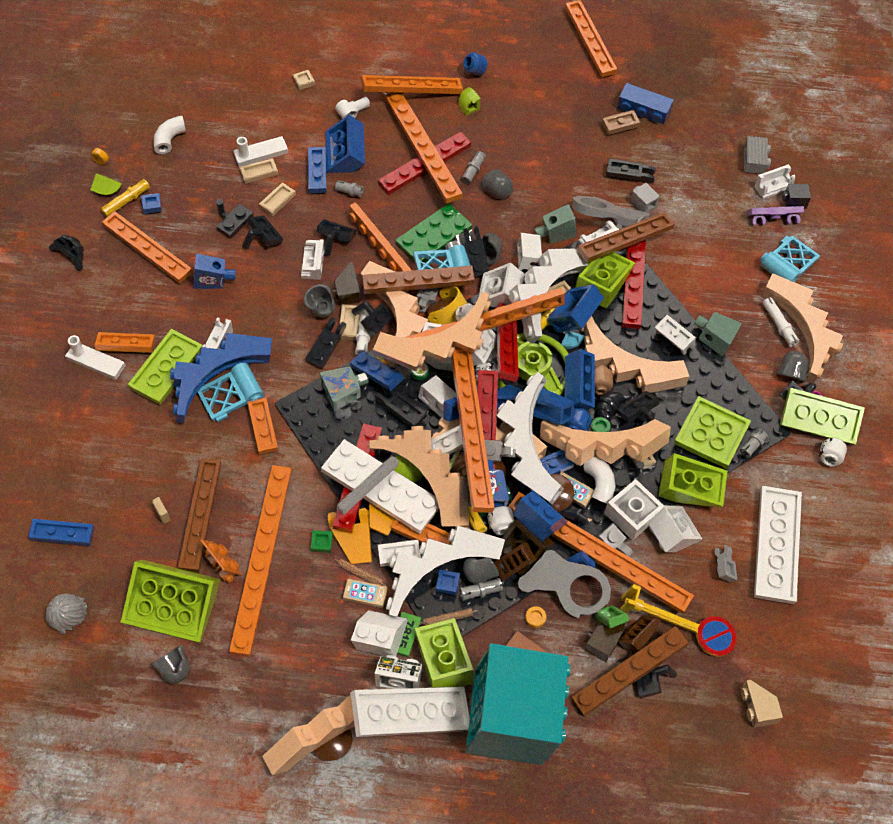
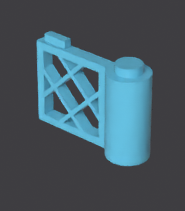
M786 236L781 240V245L775 251L769 254L766 252L761 257L760 262L762 263L760 266L771 274L773 273L795 283L798 277L820 258V255L794 236ZM793 243L798 249H791L789 244ZM779 253H787L788 258L780 256ZM791 254H799L800 258H792ZM803 254L811 256L812 259H804ZM793 263H800L802 268L799 270Z
M455 245L449 250L413 252L417 270L434 269L429 266L432 262L439 265V268L470 266L466 248L463 245ZM438 256H445L446 260L442 262L436 258ZM425 257L429 261L425 264L419 258Z
M247 363L237 364L231 369V372L202 386L198 391L213 422L215 420L218 422L228 417L227 414L248 404L247 401L253 402L262 399L264 396ZM231 380L232 383L229 390L221 388L223 382ZM208 390H215L212 399L204 397L203 393ZM219 392L228 393L225 402L216 400ZM231 395L239 396L241 399L235 404L229 403ZM214 404L223 405L221 411L213 414Z

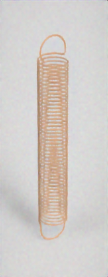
M338 562L340 564H343H338L339 567H347L344 569L347 571L350 570V572L354 571L366 574L360 577L365 580L368 579L367 581L372 580L380 582L383 585L382 579L379 580V578L376 576L374 577V575L371 577L369 572L366 571L364 573V570L362 572H359L362 569L359 567L357 568V566L355 568H352L354 567V565L351 563L349 564V562L347 564Z
M472 609L467 611L460 610L424 619L423 624L434 619L438 620L425 624V626L470 614L471 612L473 613Z

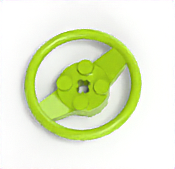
M524 333L517 334L519 377L528 381L532 375L535 376L538 372L547 380L543 387L544 389L562 395L565 392V377L560 384L551 367V351L540 342L539 344L525 343L522 341L527 340ZM542 334L538 341L545 342L554 347L560 353L565 363V356L569 354L567 350L555 339ZM501 379L498 383V389L506 386Z

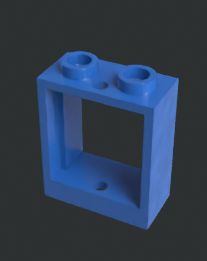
M594 284L568 289L565 294V305L556 307L547 321L557 333L583 329L604 297Z

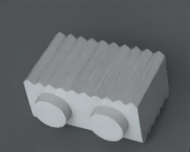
M747 136L744 144V172L763 174L767 168H770L771 158H768V155L770 154L771 145H768L767 138Z

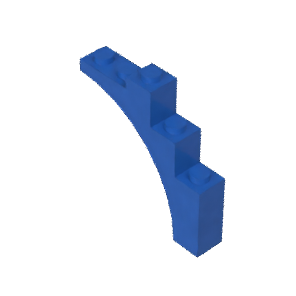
M227 333L226 340H222L221 349L201 347V354L196 356V364L176 361L175 368H171L170 379L174 380V387H177L176 398H179L178 404L174 403L173 415H177V422L185 423L187 411L194 396L214 376L233 368L239 363H269L272 338Z
M512 385L497 389V411L500 405L506 403L507 400L515 404L516 396L523 390ZM542 388L534 407L533 417L545 419L559 425L573 420L574 401ZM457 396L444 401L443 419L448 422L459 419Z

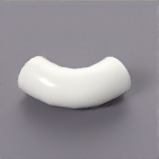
M183 116L168 119L158 127L154 134V150L156 153L166 154L172 149V138L178 134L186 133Z
M594 456L584 464V471L595 479L596 486L592 497L608 504L612 500L615 491L614 474L605 461Z

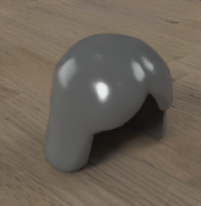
M501 169L491 170L482 179V190L496 199H506L513 192V182Z
M486 233L481 239L483 240L485 251L495 254L491 256L486 254L488 265H492L499 259L503 244L501 238L495 233Z
M325 284L312 286L303 297L305 306L319 318H326L335 310V301L331 289Z
M787 352L782 358L776 374L806 382L808 370L807 357L800 352Z
M469 557L463 563L464 574L469 582L473 584L485 582L499 576L498 569L490 558L481 557L475 559Z
M182 645L152 663V666L158 670L163 679L170 684H177L186 679L190 674L191 666Z

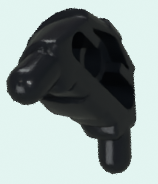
M64 234L55 239L49 246L50 251L60 250L64 255L71 258L78 271L83 269L84 248L76 237Z
M608 391L597 399L595 407L597 417L607 419L610 422L611 430L613 428L611 423L612 414L616 412L619 404H622L623 401H630L632 396L629 393L622 394L621 392Z

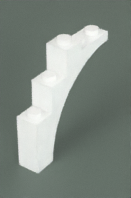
M548 249L540 256L541 266H533L525 273L526 284H517L509 291V299L514 303L534 295L547 293L555 280L569 274L581 273L589 265V262L587 263L582 258L577 249ZM541 312L522 318L524 335L527 342H536L542 337Z
M537 372L535 376L532 375L527 381L528 386L525 390L519 392L516 396L515 404L507 400L506 403L500 405L497 417L514 429L513 432L506 436L504 446L516 449L515 454L522 459L515 463L511 475L553 505L564 488L543 467L533 441L532 420L534 407L539 393L547 381L543 375Z
M456 526L455 530L451 529L448 541H451V545L427 539L426 543L422 542L419 554H422L421 558L397 552V555L392 556L389 566L393 567L392 572L399 574V578L395 577L392 589L395 592L393 598L389 597L386 609L389 610L388 614L397 617L402 603L412 587L425 574L439 565L464 557H486L499 560L505 539Z

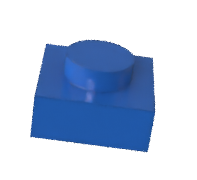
M159 193L141 195L144 214L162 211Z
M583 550L567 559L569 562L595 568V561Z
M440 570L436 592L456 595L460 573Z

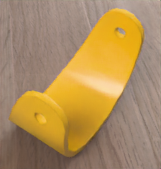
M444 287L439 292L441 298L455 297V299L443 309L429 314L428 320L434 324L443 325L456 322V310L458 307L468 304L458 287Z

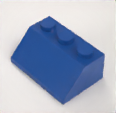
M347 115L325 131L326 172L328 173L354 172L365 165L364 124L354 117Z

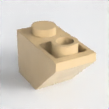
M747 680L741 688V696L747 703V717L750 722L752 721L753 728L778 724L783 716L777 697L752 680Z

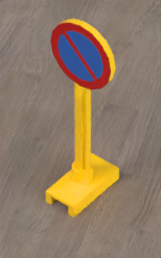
M635 584L621 596L620 600L624 604L619 608L627 614L632 609L638 612L642 611L696 633L699 646L711 656H726L736 645L737 635L734 627L722 617L710 616L699 624L644 603V600L638 598L641 587Z

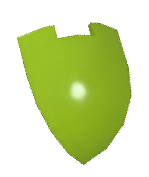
M470 87L461 92L458 98V106L465 116L480 110V97Z
M96 173L90 190L99 194L109 195L117 192L123 183Z
M399 454L396 455L395 458L399 461V465L394 471L413 483L423 478V473L413 463Z

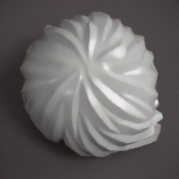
M67 593L57 595L46 608L48 624L61 634H65L66 630H72V627L85 620L84 615L87 614L86 608H88L84 602L85 599Z

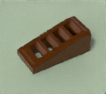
M523 543L495 561L494 564L498 569L501 580L504 581L537 560L528 544ZM521 551L526 560L525 562H523L518 552ZM515 555L520 564L519 566H517L512 556ZM507 559H509L510 563L512 564L514 568L513 570H511V568L509 567L506 561ZM503 563L508 573L504 574L499 564Z
M643 615L620 638L619 643L625 650L637 653L646 646L661 620L657 617Z

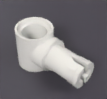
M367 97L355 102L341 100L337 103L335 110L342 119L347 115L356 118L358 111L370 107V101Z

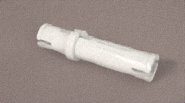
M773 298L765 299L762 305L778 327V333L785 338L789 347L797 345L800 340L793 332L792 325L786 321Z
M366 310L360 314L359 330L355 338L357 341L356 355L358 351L359 353L362 351L367 353L368 342H370L371 338L360 323L368 315Z

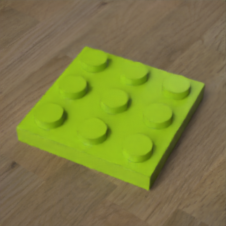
M698 396L674 444L727 469L751 420Z

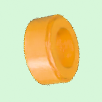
M95 148L91 153V158L100 165H105L109 160V156L99 148Z
M531 607L526 612V623L531 628L537 629L542 627L546 621L545 611L540 607Z

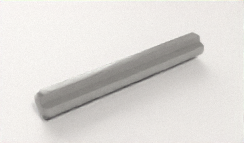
M393 456L386 460L337 504L338 511L346 514L399 465V461Z

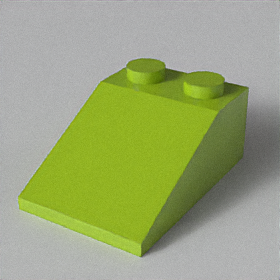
M614 252L595 259L578 276L576 288L594 284L604 297L599 305L607 308L618 294L633 269L635 262Z
M674 453L664 461L659 497L677 503L722 508L728 471Z
M455 618L415 628L431 688L461 687L473 683V667Z

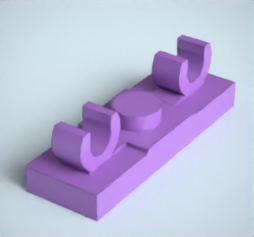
M804 206L751 208L747 210V216H753L751 219L752 225H756L757 218L761 220V225H764L766 223L764 216H770V219H781L782 215H787L785 218L786 224L791 223V217L795 218V223H800L801 219L798 214L804 212Z

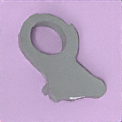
M576 196L572 200V208L575 211L592 217L613 219L616 223V228L622 229V226L627 227L648 219L650 216L647 212L620 208L594 196Z
M553 550L546 551L533 567L518 580L519 588L525 592L533 590L556 591L564 609L570 615L579 618L580 614L590 615L600 611L610 600L611 587L607 577L601 571L591 566L569 562ZM590 575L600 582L602 592L595 604L580 606L571 599L570 586L577 577Z

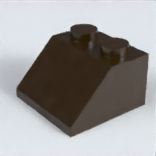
M517 519L502 537V539H505L501 557L519 545L527 543L538 561L546 551L551 550L555 543L549 537L541 541ZM521 551L518 552L523 562H525L526 560ZM515 555L512 556L517 566H519L520 564ZM507 559V560H506L507 563L513 568V566H512V564L510 563L509 559ZM537 561L517 573L520 576L525 575Z

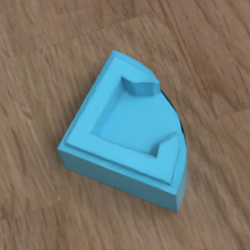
M567 331L561 345L565 349H573L583 342L584 335Z

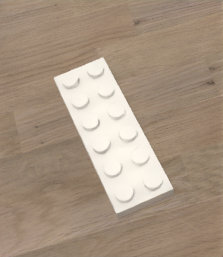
M344 439L321 467V472L353 491L383 463ZM394 470L363 497L419 534H421L439 510L436 496Z
M762 486L754 598L789 604L797 602L802 492Z
M464 687L354 690L350 692L356 737L468 731L469 712Z

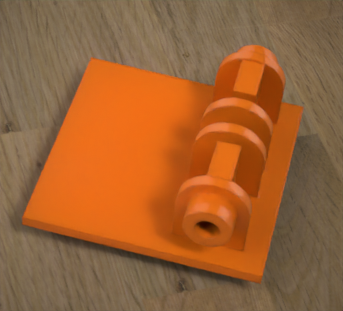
M201 540L207 548L205 557L216 568V571L219 572L218 574L224 581L231 583L235 579V574L243 575L239 570L240 565L228 556L227 553L229 552L224 545L216 544L213 541Z

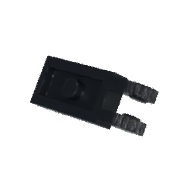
M609 159L606 176L636 181L641 180L643 183L651 184L655 180L653 174H655L656 168L644 165L643 163Z
M474 226V234L477 239L474 241H470L469 231L465 228L463 229L466 241L465 248L470 266L472 265L474 278L482 277L483 273L490 270L479 228Z
M331 317L326 324V328L323 329L307 355L306 362L323 369L340 342L346 328V323L341 322L336 329V333H333L331 331L336 324V318Z
M384 387L382 388L383 392L390 399H387L380 393L374 396L381 405L385 406L411 427L418 426L427 416L426 411L394 389L389 391Z

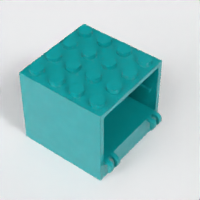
M490 643L474 673L466 753L543 765L554 754L555 750L559 748L561 743H564L566 737L563 721L566 720L568 712L567 707H564L565 699L569 695V686L566 685V680L571 672L568 656Z

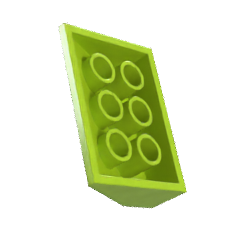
M146 560L136 561L133 566L121 623L201 642L216 600L220 579Z

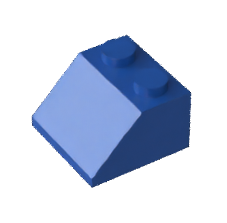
M534 490L520 500L513 513L541 541L548 538L568 522Z

